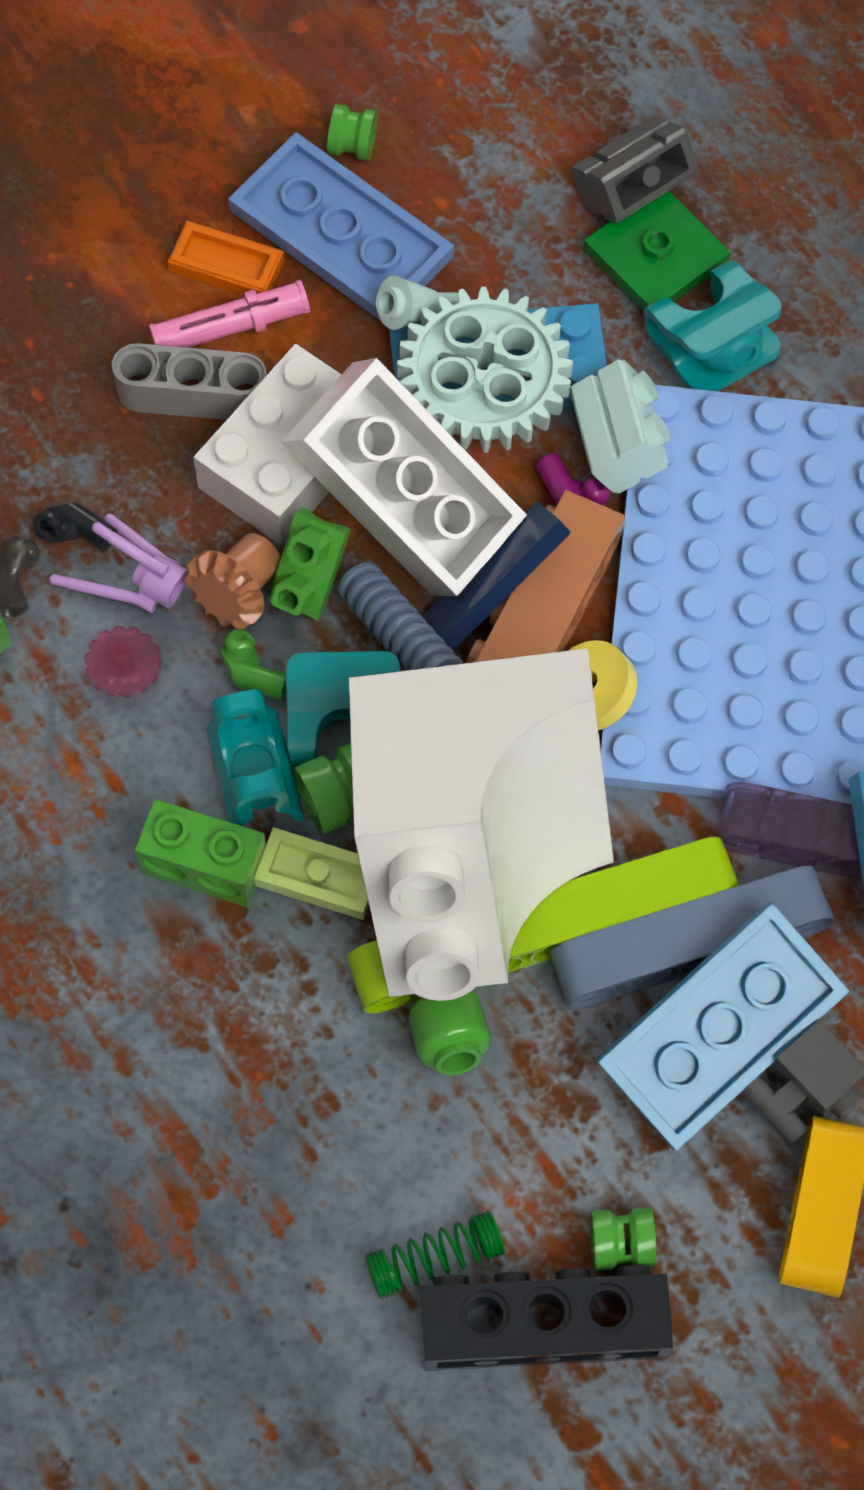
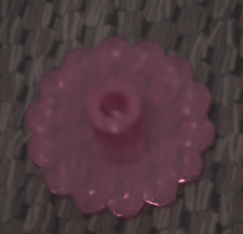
M116 626L112 631H102L99 639L90 642V652L85 654L84 657L85 663L88 665L86 669L87 677L94 680L96 689L105 690L110 697L121 695L129 698L134 693H144L149 684L156 682V672L162 667L161 660L158 658L160 655L159 646L152 643L150 634H141L137 627L126 629L123 626Z

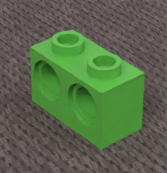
M155 799L136 846L135 854L142 875L249 908L256 889L254 877L266 843L263 832Z

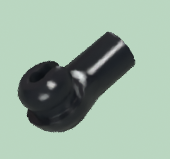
M68 503L48 508L38 513L33 521L35 534L46 542L59 543L83 538L103 552L109 549L111 544L92 530V525L99 522L118 534V529L78 503Z

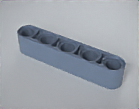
M801 866L581 935L557 945L550 951L549 955L569 1009L587 1008L687 976L766 903H773L803 938L827 929L835 922V918L814 867Z

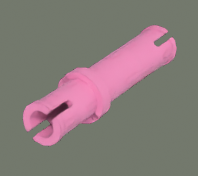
M297 280L295 283L256 294L254 289L244 292V298L161 323L149 324L154 345L189 348L253 328L256 333L265 331L266 324L303 313H310V306L301 280Z

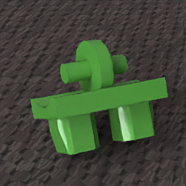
M303 507L297 510L270 591L269 599H271L272 605L295 616L304 614L315 620L323 616L337 571L343 559L342 556L351 529L343 525L324 521Z

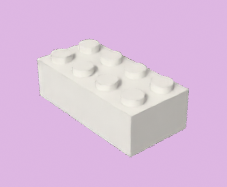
M377 358L352 362L281 442L432 596H458L527 516Z

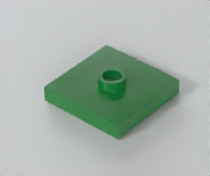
M670 191L617 224L610 221L586 238L583 250L642 310L661 298H670L676 302L711 276L709 271L730 261L731 252Z

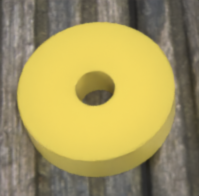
M594 640L580 643L570 650L588 648L592 682L597 680L593 692L598 730H601L617 722L628 711L637 692L638 679L634 665L616 646L605 641Z

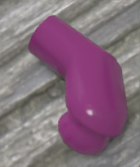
M558 454L545 456L536 464V470L556 505H558L565 490L605 506L606 501L610 498L611 491L597 478H587L585 482L573 480Z

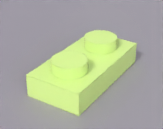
M272 828L254 877L255 886L364 920L369 901L358 853L278 828Z

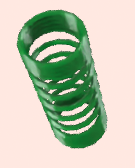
M487 1210L486 1213L482 1211L477 1216L471 1215L469 1219L470 1236L462 1223L456 1221L453 1226L455 1243L449 1232L440 1226L438 1231L440 1250L433 1237L425 1232L423 1235L425 1257L416 1241L409 1238L407 1250L410 1264L400 1246L395 1243L391 1248L394 1269L383 1249L380 1248L379 1251L375 1250L374 1253L371 1252L370 1254L366 1253V1263L378 1297L383 1300L388 1295L397 1294L398 1290L400 1292L404 1290L396 1250L413 1284L418 1287L419 1279L412 1245L421 1259L429 1279L433 1281L435 1275L427 1239L437 1254L444 1272L449 1275L450 1268L444 1247L443 1233L452 1247L460 1267L465 1270L466 1264L460 1244L458 1227L462 1231L478 1264L481 1263V1257L476 1236L487 1260L495 1259V1256L499 1257L500 1254L504 1255L503 1240L492 1212Z

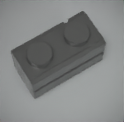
M652 116L596 151L593 157L588 156L573 165L571 172L586 210L599 217L602 215L604 219L617 224L698 173L699 167L684 127L671 122L667 123L666 120Z

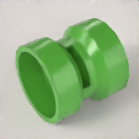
M651 1207L632 1208L627 1215H615L609 1209L590 1211V1246L594 1272L613 1271L618 1264L650 1266L651 1269H655L656 1234ZM623 1224H626V1239H627V1251H628V1255H625V1236H624V1225H623Z

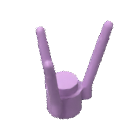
M110 513L105 515L104 520L118 529V534L99 522L92 525V530L107 540L108 543L139 562L132 578V583L139 587V593L57 574H52L49 577V582L53 585L135 604L153 613L158 603L168 609L176 603L185 588L186 582L184 579L189 571L182 567L181 563L163 554L127 524Z

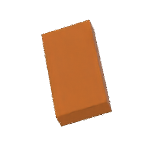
M187 220L168 260V269L171 273L243 296L244 292L253 289L258 294L272 290L285 261L284 251Z

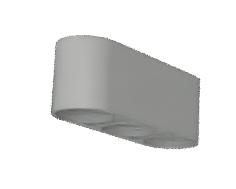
M137 343L122 347L112 360V372L119 401L128 410L143 413L227 420L267 376L266 366L263 361L255 355L243 352ZM136 375L148 376L141 381L129 380ZM195 379L201 381L192 386L182 385L187 380ZM241 384L254 386L249 390L241 391L234 389Z

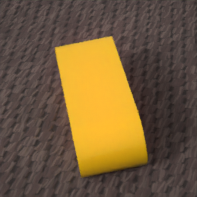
M812 1116L809 1124L810 1129L805 1139L778 1284L839 1298L848 1270L864 1185V1127Z

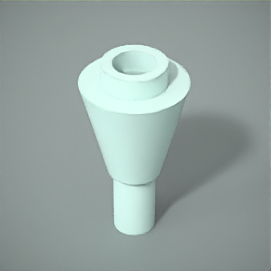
M390 276L379 287L376 296V309L381 322L387 328L397 330L408 326L409 323L421 321V310L423 308L438 314V298L441 296L449 300L452 305L457 304L459 293L437 292L402 277Z

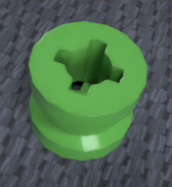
M336 103L329 126L328 155L339 157L346 152L355 154L358 160L369 162L376 139L378 111L366 108L362 112L351 111L345 104Z

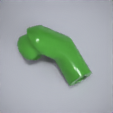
M244 630L229 632L225 636L224 645L221 647L220 652L221 661L231 683L245 691L251 689L260 690L263 696L282 701L287 692L286 673L262 667L258 655L253 648L255 640L250 633Z

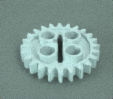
M481 287L478 299L471 300L466 291L460 289L458 303L452 305L449 300L441 296L438 298V314L423 308L421 310V325L409 323L408 340L400 342L401 360L397 361V377L402 379L400 383L451 436L453 434L461 436L460 446L464 450L468 448L472 439H480L481 448L484 453L489 452L492 439H499L506 450H511L512 435L516 433L525 442H531L532 424L539 429L547 431L549 429L550 414L560 415L563 407L562 397L569 396L571 380L568 378L572 375L573 360L566 359L569 354V341L559 340L561 325L553 323L544 326L547 309L543 307L530 314L528 312L529 297L527 296L521 298L515 305L508 303V289H503L497 300L489 298L486 287ZM460 337H469L471 339H474L475 341L471 343H460L455 339ZM512 349H521L527 352V354L517 356L512 355L507 351ZM455 382L463 387L453 390L444 388L441 385ZM505 394L514 397L515 400L501 402L494 397Z

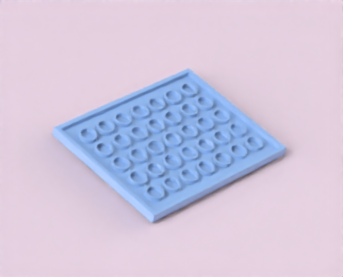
M655 385L658 392V400L653 402L652 405L654 412L661 417L670 435V441L664 444L669 463L667 464L668 468L647 479L640 478V483L627 489L611 644L616 646L634 665L638 686L634 701L628 711L617 722L602 729L600 750L604 784L624 788L853 813L848 778L858 772H864V407Z

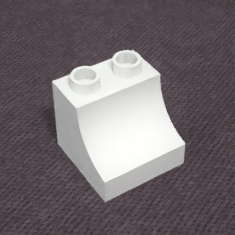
M588 648L349 678L354 836L389 997L417 994L429 1000L445 1001L462 997L477 986L508 983L510 953L515 938L530 913L549 894L569 880L614 862Z

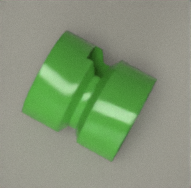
M351 743L336 749L334 761L322 755L293 768V775L302 800L321 835L349 823L352 811H354Z

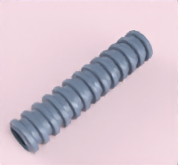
M372 562L360 563L348 570L342 577L338 586L340 598L356 614L358 619L365 624L368 631L383 645L384 649L392 652L398 658L403 671L463 664L462 660L455 656L453 650L436 634L432 626L428 625L424 617L417 612L416 608L408 602L407 598L400 593L398 588L391 583L389 578L382 573L376 564Z

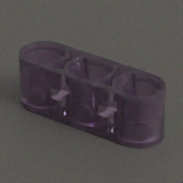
M734 782L727 784L724 789L715 837L722 839L727 851L797 867L813 866L816 871L848 878L863 879L851 804L753 783Z

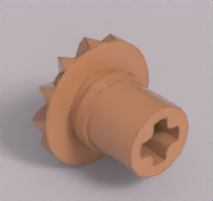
M248 533L226 554L214 550L198 553L187 564L189 573L184 581L188 587L194 590L191 599L203 605L205 615L212 614L216 616L223 627L232 624L235 628L243 630L248 625L254 624L263 614L264 598L261 588L276 574L281 557L269 540L261 535Z

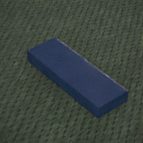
M538 501L526 512L527 516L458 596H442L423 615L428 625L432 626L436 634L452 650L456 649L571 533L554 514Z

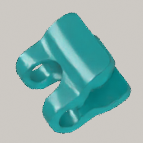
M727 261L709 271L711 274L710 290L715 303L713 307L692 311L680 307L670 298H661L643 309L644 325L649 340L670 363L686 388L719 392L773 361L780 354V340L767 325L780 317L781 302L771 290L763 284L756 282L735 261Z
M392 652L297 653L288 660L286 666L288 754L292 768L317 758L319 736L326 726L337 720H350L349 678L400 672L398 658Z
M256 689L216 698L211 703L213 719L207 725L206 733L228 822L244 826L254 817L252 809H264L275 804L278 813L290 814L294 819V823L305 821L279 715L276 710L265 704L263 693ZM250 715L242 719L231 720L239 716Z

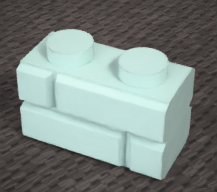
M618 359L598 370L597 376L590 375L570 386V393L591 474L610 491L620 494L640 483V478L647 479L668 468L667 464L669 462L664 444L670 441V435L661 417L654 412L652 403L658 400V392L647 373L644 371L637 373L625 360Z

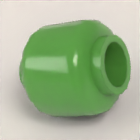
M473 992L445 1001L429 1000L421 997L409 1011L408 1025L418 1058L423 1065L437 1070L443 1075L453 1076L469 1072L481 1062V1058L490 1047L491 1034L483 1007L478 996Z

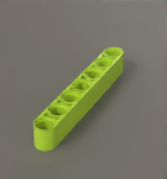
M719 837L701 839L569 880L542 900L521 926L510 953L508 973L551 960L550 951L557 945L572 938L739 886L722 839ZM377 940L361 945L347 954L346 959L365 1013L385 1012L417 1002L421 998L417 994L389 997Z

